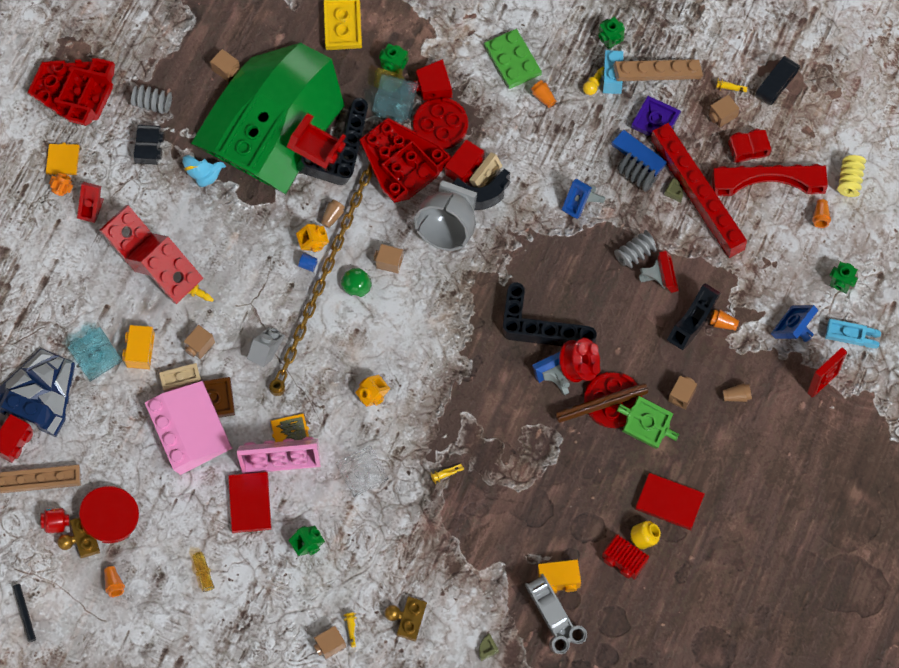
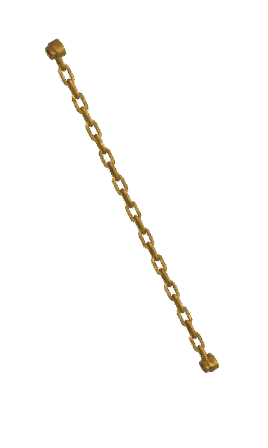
M370 163L367 170L362 172L358 191L351 198L349 213H346L342 219L340 234L334 238L331 245L332 253L323 264L321 279H318L312 291L314 294L313 298L306 304L303 311L304 319L302 324H299L294 332L293 338L295 340L292 347H289L284 356L285 364L282 370L278 371L275 380L271 381L269 385L270 392L274 396H281L285 392L284 383L288 375L286 370L296 357L297 344L304 338L307 331L306 323L313 316L316 309V299L323 293L326 286L325 278L332 271L336 252L341 250L344 243V233L353 222L354 216L352 214L355 208L359 207L363 198V188L369 184L372 177ZM365 173L367 176L369 175L366 183L364 180L362 181ZM356 195L360 197L357 205L356 202H353ZM347 216L350 219L348 226L344 224ZM337 239L341 241L339 248L334 246ZM328 260L332 263L329 270L325 268ZM318 283L320 285L323 284L320 292L316 290ZM309 305L313 307L310 315L308 312L306 313ZM299 328L303 330L301 337L297 335ZM290 350L292 353L294 352L291 361L287 358ZM280 373L282 376L284 375L283 380L278 379ZM279 384L280 387L274 388V385Z

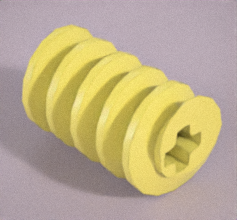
M849 155L843 158L839 185L837 187L840 194L847 197H857L860 195L858 191L862 189L860 184L863 182V179L861 177L864 176L863 170H865L863 164L866 163L864 157Z

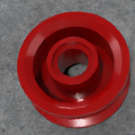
M582 338L578 341L569 340L563 344L559 361L561 370L569 381L575 383L582 380L590 381L600 373V356L598 346L587 338Z

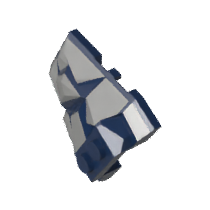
M40 348L0 386V413L4 415L7 412L36 424L40 431L57 437L66 420L65 412L69 403V390L72 386L75 362Z

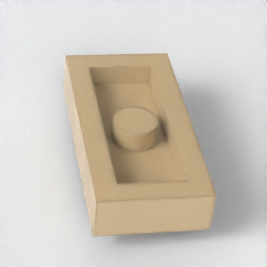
M490 153L469 179L473 187H485L491 182L502 167L498 156L494 153Z
M197 363L159 373L164 393L201 381Z

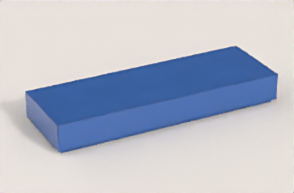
M625 130L612 142V146L624 155L631 152L630 159L638 157L637 164L643 161V168L649 165L648 172H651L653 169L656 170L655 177L667 165L666 160Z

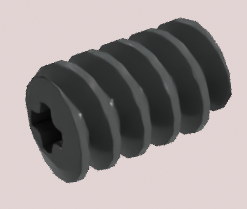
M630 152L620 161L617 170H619L621 175L625 174L627 179L631 178L632 183L637 182V186L642 187L643 191L646 192L654 185L658 175L654 176L656 171L654 169L648 172L649 165L643 168V161L637 164L638 157L630 159L632 155Z

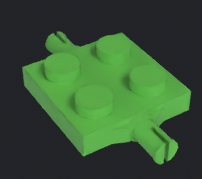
M640 396L637 397L631 409L622 404L618 406L617 411L627 416L622 432L655 449L659 447L665 436L674 441L677 440L679 433L669 429L673 413Z

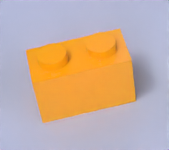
M130 325L129 332L125 334L127 347L123 349L122 360L125 361L127 368L150 369L155 338L153 327Z
M578 560L538 564V577L540 578L541 574H543L554 593L560 590L574 592L577 591V588L581 587Z

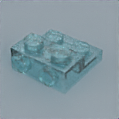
M382 74L372 111L376 112L378 117L386 118L387 115L394 117L393 120L404 123V120H409L418 83Z
M95 327L90 328L86 332V336L81 339H73L69 343L70 346L67 347L90 382L122 362L121 357L101 327L97 329Z

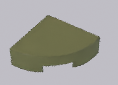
M672 178L664 195L681 203L683 198L682 187L678 180Z
M490 633L483 638L479 647L481 662L499 653Z

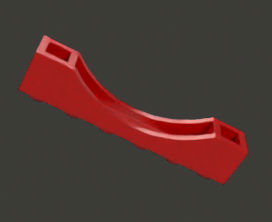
M799 164L792 166L775 165L773 167L758 165L755 167L737 166L735 168L720 166L713 169V190L717 196H733L739 190L752 184L779 182L791 185L806 194H825L828 187L826 165L821 166L820 164H812L810 166Z

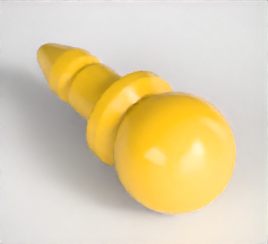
M604 67L598 69L595 75L589 77L588 81L584 83L583 91L585 94L594 95L597 92V87L600 86L599 81L604 74Z
M198 284L188 293H191L193 297L197 295L205 301H214L210 294L199 289L200 285Z

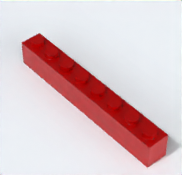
M667 123L653 130L651 142L660 156L667 161L668 168L676 180L679 181L680 186L728 258L744 251L747 239L670 124Z

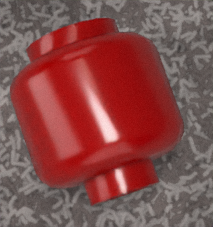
M61 507L46 508L44 513L40 514L41 529H44L46 533H63L65 526H69V514H65L64 509Z

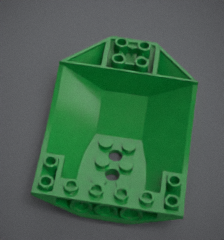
M302 43L251 57L221 94L191 144L286 195L299 173L297 164L302 157L300 154L287 148L295 129L305 115L309 113L314 116L311 124L326 131L343 107H345L332 59ZM261 113L269 115L266 122L259 121L258 117ZM251 129H258L259 132L255 137L249 136Z

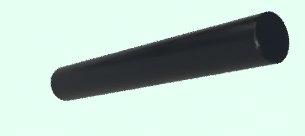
M16 584L13 586L28 642H34L36 637L20 584Z

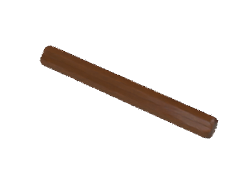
M645 383L558 411L556 412V418L561 423L648 394V387Z

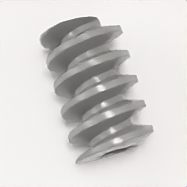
M141 85L139 89L135 86L131 95L132 106L138 105L139 108L145 107L146 110L152 109V111H159L161 114L168 113L172 102L171 92L166 97L164 90L159 95L158 89L155 88L152 93L150 86H148L146 91L144 90V85Z
M645 230L644 234L640 233L638 238L634 237L632 242H627L626 246H621L620 250L617 249L614 253L622 266L627 265L629 268H632V261L638 264V257L644 260V253L650 256V249L653 252H656L657 249L652 235Z

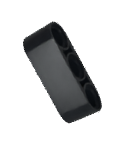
M784 56L760 85L755 96L772 105L800 69V65Z

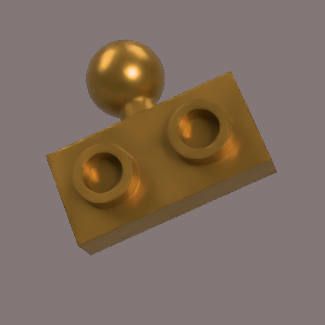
M79 518L70 520L74 536L61 535L57 542L59 548L69 550L76 543L81 559L99 554L100 550L97 540L84 532Z
M408 596L403 612L395 605H390L385 609V617L389 621L401 620L396 636L416 642L427 602Z

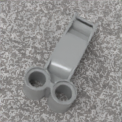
M543 574L533 582L525 583L529 594L554 636L549 642L552 652L564 654L570 648L569 642L581 644L586 640L587 631L582 626L572 625ZM575 629H579L582 633L581 638L577 641L572 637V632ZM558 639L564 642V647L560 651L555 648V642Z

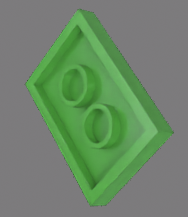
M517 29L484 43V47L509 89L542 75L540 67Z

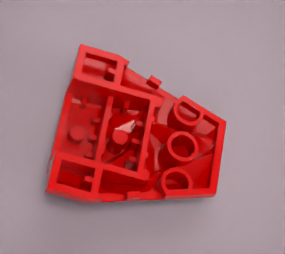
M92 58L89 62H82L81 59H76L74 63H65L64 60L42 62L27 93L67 121L86 126L93 120L99 119L113 90L111 80L114 76L115 64L112 61Z

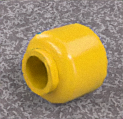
M644 521L633 526L631 529V541L639 549L654 546L659 542L660 529L653 522Z

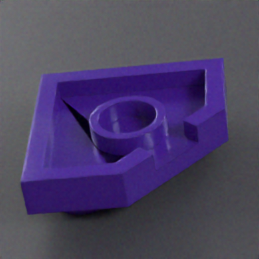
M647 96L631 124V128L647 136L652 135L653 130L667 123L673 128L681 114V110Z

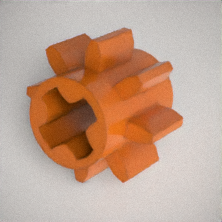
M64 173L52 176L49 181L50 188H52L51 191L59 196H64L67 192L70 193L73 188L71 177Z

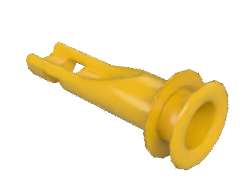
M718 78L716 90L720 88L721 91L722 88L747 92L746 86L725 82L723 79L719 81Z
M461 464L439 472L434 471V474L431 472V478L435 484L436 481L440 483V479L462 471L464 468Z
M354 612L343 615L346 617L344 621H347L349 638L353 640L350 643L351 647H356L354 630L357 617H354L356 614Z

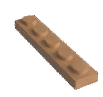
M699 60L615 61L613 64L617 81L701 79L703 76Z
M79 465L0 472V494L81 486Z

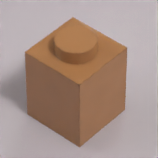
M223 49L210 61L212 71L227 82L234 78L240 70L239 61Z
M727 95L710 106L709 117L720 128L737 118L740 108Z
M381 244L380 249L376 250L374 255L376 268L399 273L403 260V249Z
M200 325L184 340L185 351L190 356H196L199 359L215 343L213 335Z
M679 376L670 393L668 402L686 410L696 391L697 383L689 377Z
M336 626L314 637L316 644L313 646L319 656L323 655L325 660L346 648V643Z

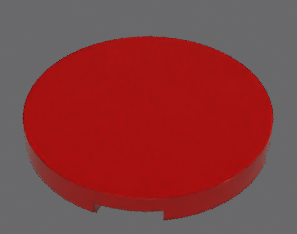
M452 99L428 100L416 110L413 118L414 132L434 141L443 149H449L458 145L466 136L468 117L464 108Z
M602 373L588 384L584 403L638 384L624 373ZM637 398L588 413V415L594 422L603 427H624L627 416L617 411L618 406L622 404L631 409Z
M104 486L96 488L85 496L80 505L79 521L82 529L87 535L102 541V543L110 544L125 540L135 530L139 520V509L135 499L127 491L118 487Z

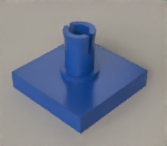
M792 305L770 334L775 339H797L800 336L804 342L809 341L814 334L807 328V325L818 312V309L815 305Z

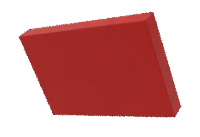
M843 347L814 373L807 392L811 397H815L839 374L847 355V351Z
M268 472L228 475L232 533L272 530Z
M649 473L635 510L691 530L705 493Z

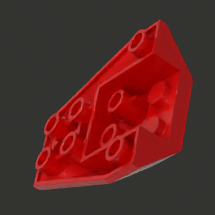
M390 118L384 120L360 139V143L382 191L394 203L412 198L435 180L451 159V156L439 144Z

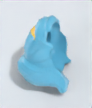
M190 155L184 156L182 161L185 171L196 180L199 187L212 184L218 178L221 169L226 167L223 162L211 164L206 159L198 161Z

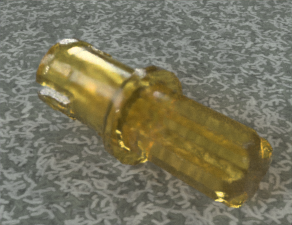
M197 552L192 556L197 570L195 574L199 577L202 591H211L215 588L210 575L211 569L208 568L204 553Z

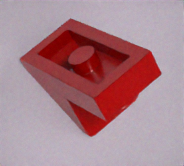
M87 182L81 184L77 219L96 222L104 198H100L102 186Z

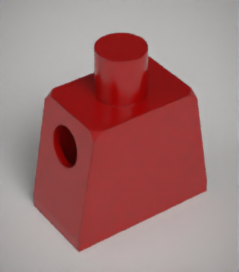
M443 59L416 70L417 81L407 83L409 93L420 91L424 101L452 98V87Z

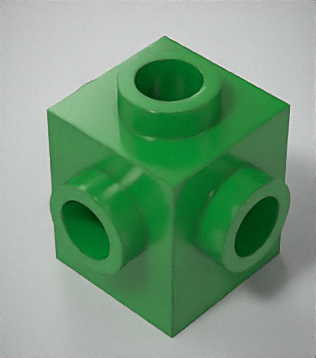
M615 16L611 19H605L599 25L598 37L610 49L624 41L625 27L621 21L618 22Z
M388 43L387 47L382 49L379 55L381 67L388 72H395L401 75L409 60L408 51L403 50L398 45Z
M840 261L838 267L834 266L829 277H832L829 286L847 294L850 286L854 288L858 277H856L858 269L849 263Z
M302 526L288 540L298 556L316 554L320 550L319 547L325 542L316 526Z

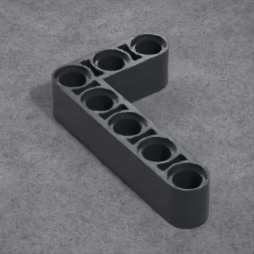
M356 98L350 105L342 133L346 135L344 139L346 145L341 153L338 152V157L334 164L330 163L328 165V171L323 170L321 166L302 156L297 164L300 173L337 185H345L354 172L360 139L368 111V103L365 99ZM347 139L352 140L354 144L349 143ZM343 155L348 156L350 160L345 159ZM304 161L309 162L311 166L306 165ZM340 172H343L346 177L342 176Z
M518 282L509 285L503 320V335L506 339L563 346L569 340L578 341L588 335L592 337L591 341L596 343L597 332L593 327L522 318L525 288ZM513 292H519L520 295H519V296H514V295H512V293H513ZM511 309L518 310L517 313H511L509 311ZM512 326L515 327L516 330L509 331L507 328ZM527 329H533V330H535V332H534V333H528V332H526V330H527ZM552 331L554 334L549 336L545 332ZM570 333L573 337L567 338L564 334Z

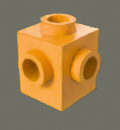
M307 224L296 233L301 250L319 252L329 243L324 226Z
M378 374L362 380L359 384L360 387L355 393L366 407L377 406L384 401V396L390 390V387Z

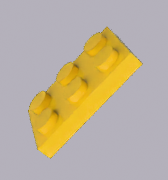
M324 0L326 50L362 48L360 0Z

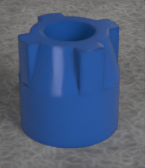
M303 253L298 267L314 272L318 258Z

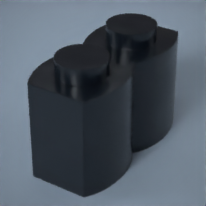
M138 125L134 148L135 164L158 165L159 159H162V148H160V145L164 143L165 134L160 126Z

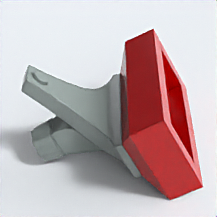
M667 251L659 252L658 260H656L653 267L640 269L639 279L641 282L655 280L671 293L679 291L672 257Z

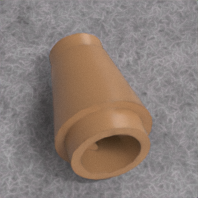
M334 199L331 203L328 202L320 223L330 228L344 213L345 206Z
M745 383L723 390L724 401L747 402V400L752 399L750 384L745 385Z

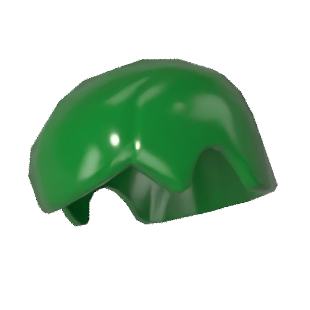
M352 268L344 273L341 279V286L348 295L363 297L370 292L372 282L370 276L363 269Z

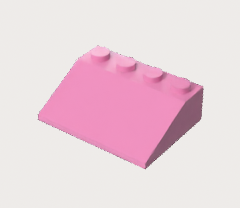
M203 381L162 393L145 402L170 464L178 474L182 475L232 449Z
M305 437L302 440L285 439L283 442L270 440L262 444L248 442L239 446L237 450L243 474L321 467L318 438Z

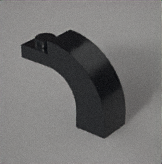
M504 168L485 187H471L459 178L452 184L476 192L477 198L474 211L484 210L495 206L504 199V190L511 182L510 172Z
M704 283L686 314L674 325L667 341L684 350L696 337L711 315L721 293Z

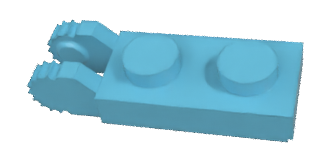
M829 319L825 339L877 349L879 342L866 339L865 336L878 338L881 337V332L864 325Z

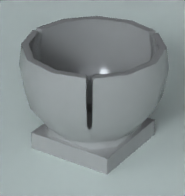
M442 180L439 192L428 196L421 203L415 214L414 223L417 233L425 242L437 249L455 251L463 248L473 235L476 226L474 209L477 193Z

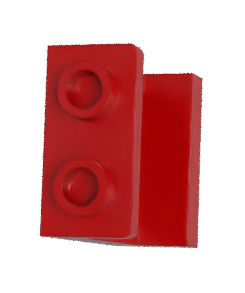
M307 113L291 135L287 148L326 169L330 163L334 164L338 157L337 152L341 153L346 145L344 142L346 135L342 134L337 139L311 124L314 116Z

